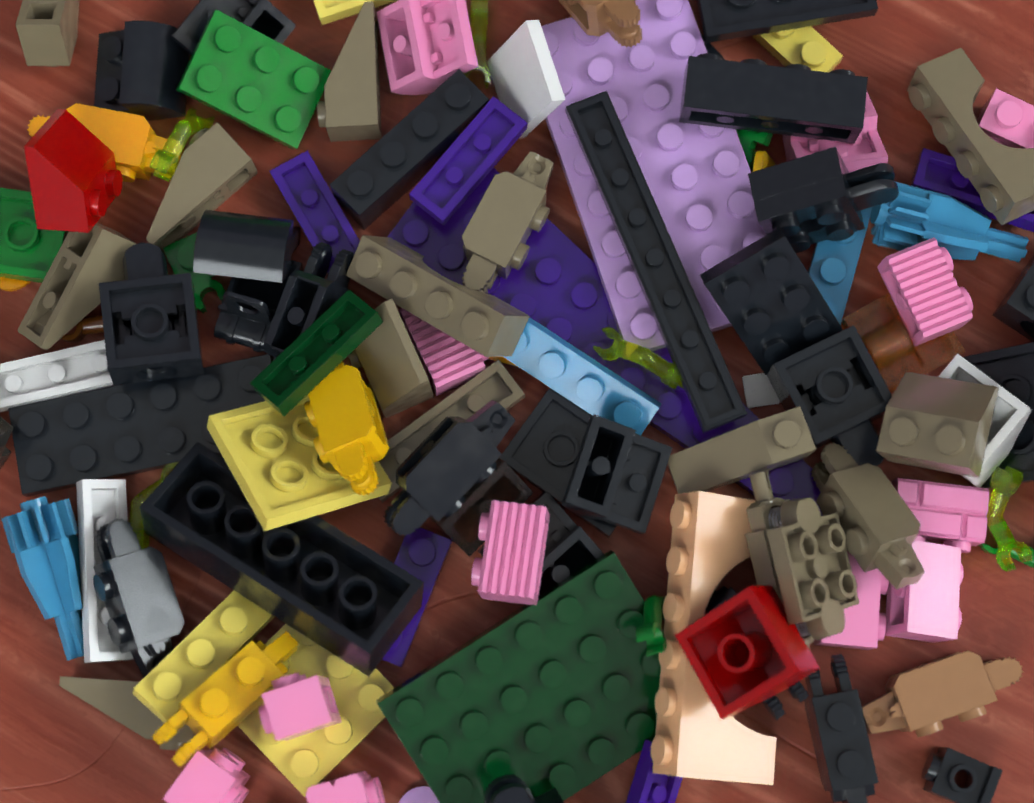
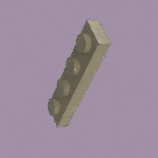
M499 359L388 440L389 450L384 459L379 460V463L392 484L389 494L378 497L382 503L402 489L396 484V469L446 417L459 416L467 420L491 400L498 402L508 411L525 398V393Z

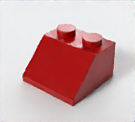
M57 109L24 146L37 229L90 233L99 219L106 214L108 207L122 191V174L120 170H116L114 152L66 109Z
M772 585L749 586L675 634L678 643L721 720L727 719L784 691L820 669L795 624H788L785 607Z

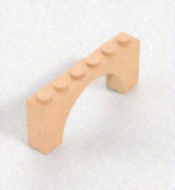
M704 491L675 494V501L670 511V522L672 525L671 549L666 559V567L669 572L667 596L662 607L665 619L666 650L659 653L661 673L659 690L655 697L657 722L655 738L651 745L652 773L773 785L776 737L757 733L739 723L732 716L721 720L675 637V634L704 616L710 597L722 578L737 564L751 557L745 535L751 532L746 509L756 502L755 500Z

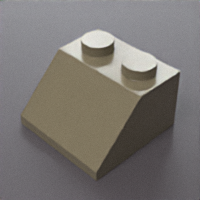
M393 298L383 302L374 309L380 315L383 323L348 355L353 367L364 369L370 382L366 385L373 391L377 407H381L385 418H389L434 398L429 379Z
M906 372L886 406L876 452L889 462L980 478L999 388L997 386Z

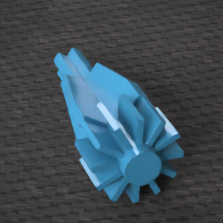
M896 182L899 190L898 197L893 201L873 206L870 221L872 224H875L871 229V234L874 235L872 243L885 248L901 251L934 237L937 239L938 246L945 247L950 253L951 258L957 260H975L978 252L1020 262V259L1025 258L1028 252L1026 246L1029 239L1027 237L990 228L992 220L988 216L949 195Z
M43 496L20 503L21 512L1 518L11 553L15 554L20 574L44 619L47 620L54 617L67 661L84 656L83 625L80 611L83 607L81 601L79 541L77 537L78 526L70 500L64 499L48 504L47 497Z

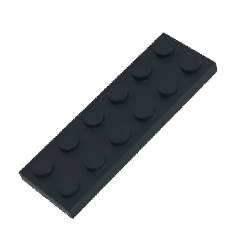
M266 354L204 367L203 375L122 384L8 408L22 495L29 497L76 487V482L82 479H114L176 466L197 442L222 456L207 429L209 415L266 401L254 390L250 382L273 362L272 356Z

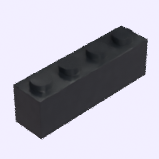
M711 53L700 54L697 57L689 56L684 73L679 122L855 143L864 125L868 77L855 76L854 72L845 69H836L830 72L812 71L810 67L802 64H790L785 67L770 66L759 59H745L741 62L723 60L719 55Z
M458 69L330 184L335 199L364 230L367 229L428 173L489 102V99Z

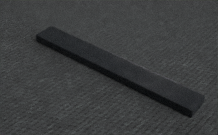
M604 91L566 106V115L702 432H708L747 415L745 407L608 92Z

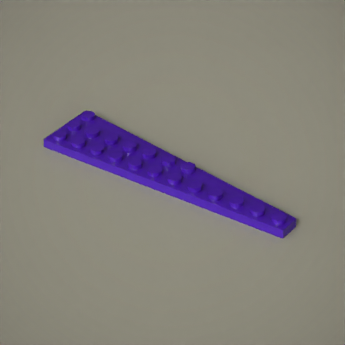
M493 168L444 226L413 202L388 237L423 255V262L432 270L463 285V272H466V266L469 261L463 249L462 235L494 175L499 174V172ZM548 218L540 232L532 230L525 244L530 246V250L519 270L512 268L507 279L497 276L491 289H488L489 295L496 296L528 314L530 318L660 402L661 406L649 424L685 449L760 420L744 405L747 412L745 417L703 433L667 348H661L628 359L595 263ZM799 460L768 471L774 498L778 497L784 500L811 498L817 504L816 501L821 492L815 485L816 482L813 481V477H811L812 468L804 460ZM750 477L735 482L754 495ZM817 504V506H818V508H819V511H820V514H821V516H822L823 514H822V512H821V509H820L819 505Z

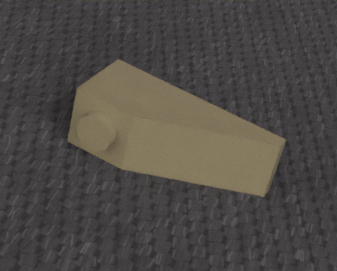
M22 0L15 25L27 66H70L77 41L79 0Z
M373 1L364 2L324 85L325 101L317 102L319 127H326L331 142L382 138L378 30Z
M218 122L210 129L204 128L200 130L190 140L189 147L184 150L148 232L146 237L148 243L158 246L164 254L163 247L181 240L200 223L205 210L215 211L258 173L252 159Z
M98 222L90 233L69 231L17 331L40 348L45 350L51 348L101 303L99 283L124 280L123 258L125 252L137 243Z
M799 406L754 421L672 454L667 465L678 494L694 491L707 492L749 478L751 474L770 471L808 458L816 450V447Z
M60 676L59 686L145 739L154 740L152 738L153 734L164 724L133 695V688L140 683L138 681ZM186 724L172 739L161 744L159 749L178 750L196 734Z

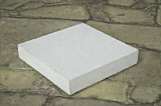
M526 20L487 61L499 101L527 122V129L520 138H525L565 100L539 20Z

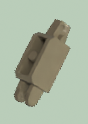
M530 151L513 174L506 171L494 175L462 235L463 249L469 261L466 266V272H463V286L488 294V289H491L497 276L507 279L512 268L516 270L521 268L530 250V246L525 244L532 230L540 232L550 212V208L545 206L546 188L554 162Z
M835 443L825 445L820 454V459L823 461L816 463L811 471V477H813V481L816 482L815 485L821 492L816 502L822 514L827 515L838 512L840 524L846 537V549L854 556L864 572L878 568L895 589H901L918 583L925 570L911 546L920 529V523L881 468L869 463L858 466L853 457L844 449V446L841 447L840 444L836 445Z

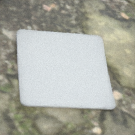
M760 373L742 377L748 408L780 403L767 375Z

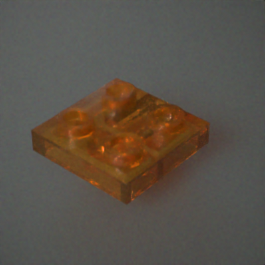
M890 293L844 317L841 322L844 329L855 326L891 394L895 392L906 372L927 375L952 361L957 354L961 356L966 352L954 331L914 346Z

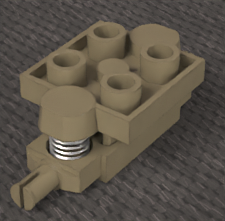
M764 471L751 474L749 477L756 502L746 509L751 532L745 535L757 586H773L785 607L788 624H795L810 650L809 645L815 639L820 640L842 633L845 627L843 609L860 604L857 595V582L851 570L845 545L846 537L840 524L838 512L821 516L817 504L811 498H794L790 500L774 498L768 475L769 472Z

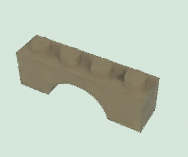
M958 48L917 66L907 92L914 108L921 111L932 126L936 139L941 144H944L955 158L959 172L970 180L980 194L981 202L985 209L993 213L1002 226L1034 211V148H1013L993 140L980 128L974 116L973 103L985 80L963 49Z
M362 235L346 276L387 300L393 298L397 306L485 357L513 355L530 317L528 314L496 296L470 289L440 275L423 262V255L391 237Z

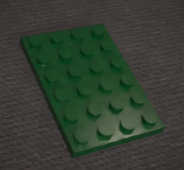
M610 550L538 596L537 605H524L376 700L377 705L440 803H485L484 792L489 783L503 775H516L521 778L528 786L534 799L555 787L563 801H565L640 752L645 740L653 742L657 722L655 697L660 685L661 665L659 663V653L647 656L646 641L637 643L636 629L639 626H643L644 600L616 554Z

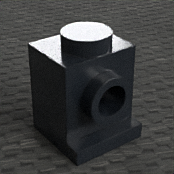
M939 747L937 754L931 752L924 764L922 778L926 779L923 790L952 803H991L1003 770L987 765L948 747ZM959 770H964L968 775L966 783L962 788L958 787L954 781V776Z

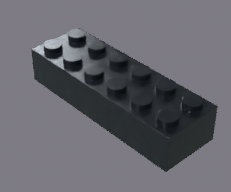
M199 442L190 449L139 507L145 534L367 676L372 674L422 606L423 581L318 516L264 531L224 458Z

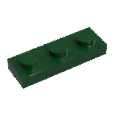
M348 290L250 382L251 386L279 413L286 416L383 323L380 315L362 299Z

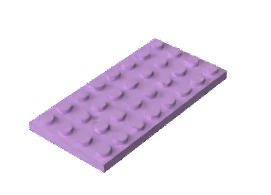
M635 0L636 5L640 9L641 16L638 25L642 28V40L636 44L637 46H628L627 48L618 44V41H615L608 32L601 36L587 35L573 17L541 26L565 96V100L545 119L628 359L665 348L666 345L566 115V106L604 91L608 92L711 332L732 325L704 285L700 274L767 235L758 223L748 173H751L736 129L679 122L684 73L689 56L697 57L700 54L707 53L688 0Z

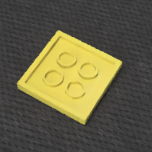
M308 395L286 416H283L267 401L209 415L207 429L264 531L389 494L392 482L379 461L374 463L379 484H377V489H374V493L371 492L370 495L366 494L365 496L355 494L349 485L350 482L339 475L330 461L325 464L321 461L313 442V438L319 436L317 427L314 428L304 408V403L310 401Z
M285 624L265 645L269 646L285 631H288L299 643L297 651L283 663L289 670L285 676L299 673L300 675L305 674L306 678L316 675L329 678L342 722L291 740L276 741L273 733L266 734L260 719L259 710L256 708L237 726L296 789L306 797L305 793H307L308 787L320 784L386 718L377 705L376 700L395 687L377 668H375L370 676H367Z

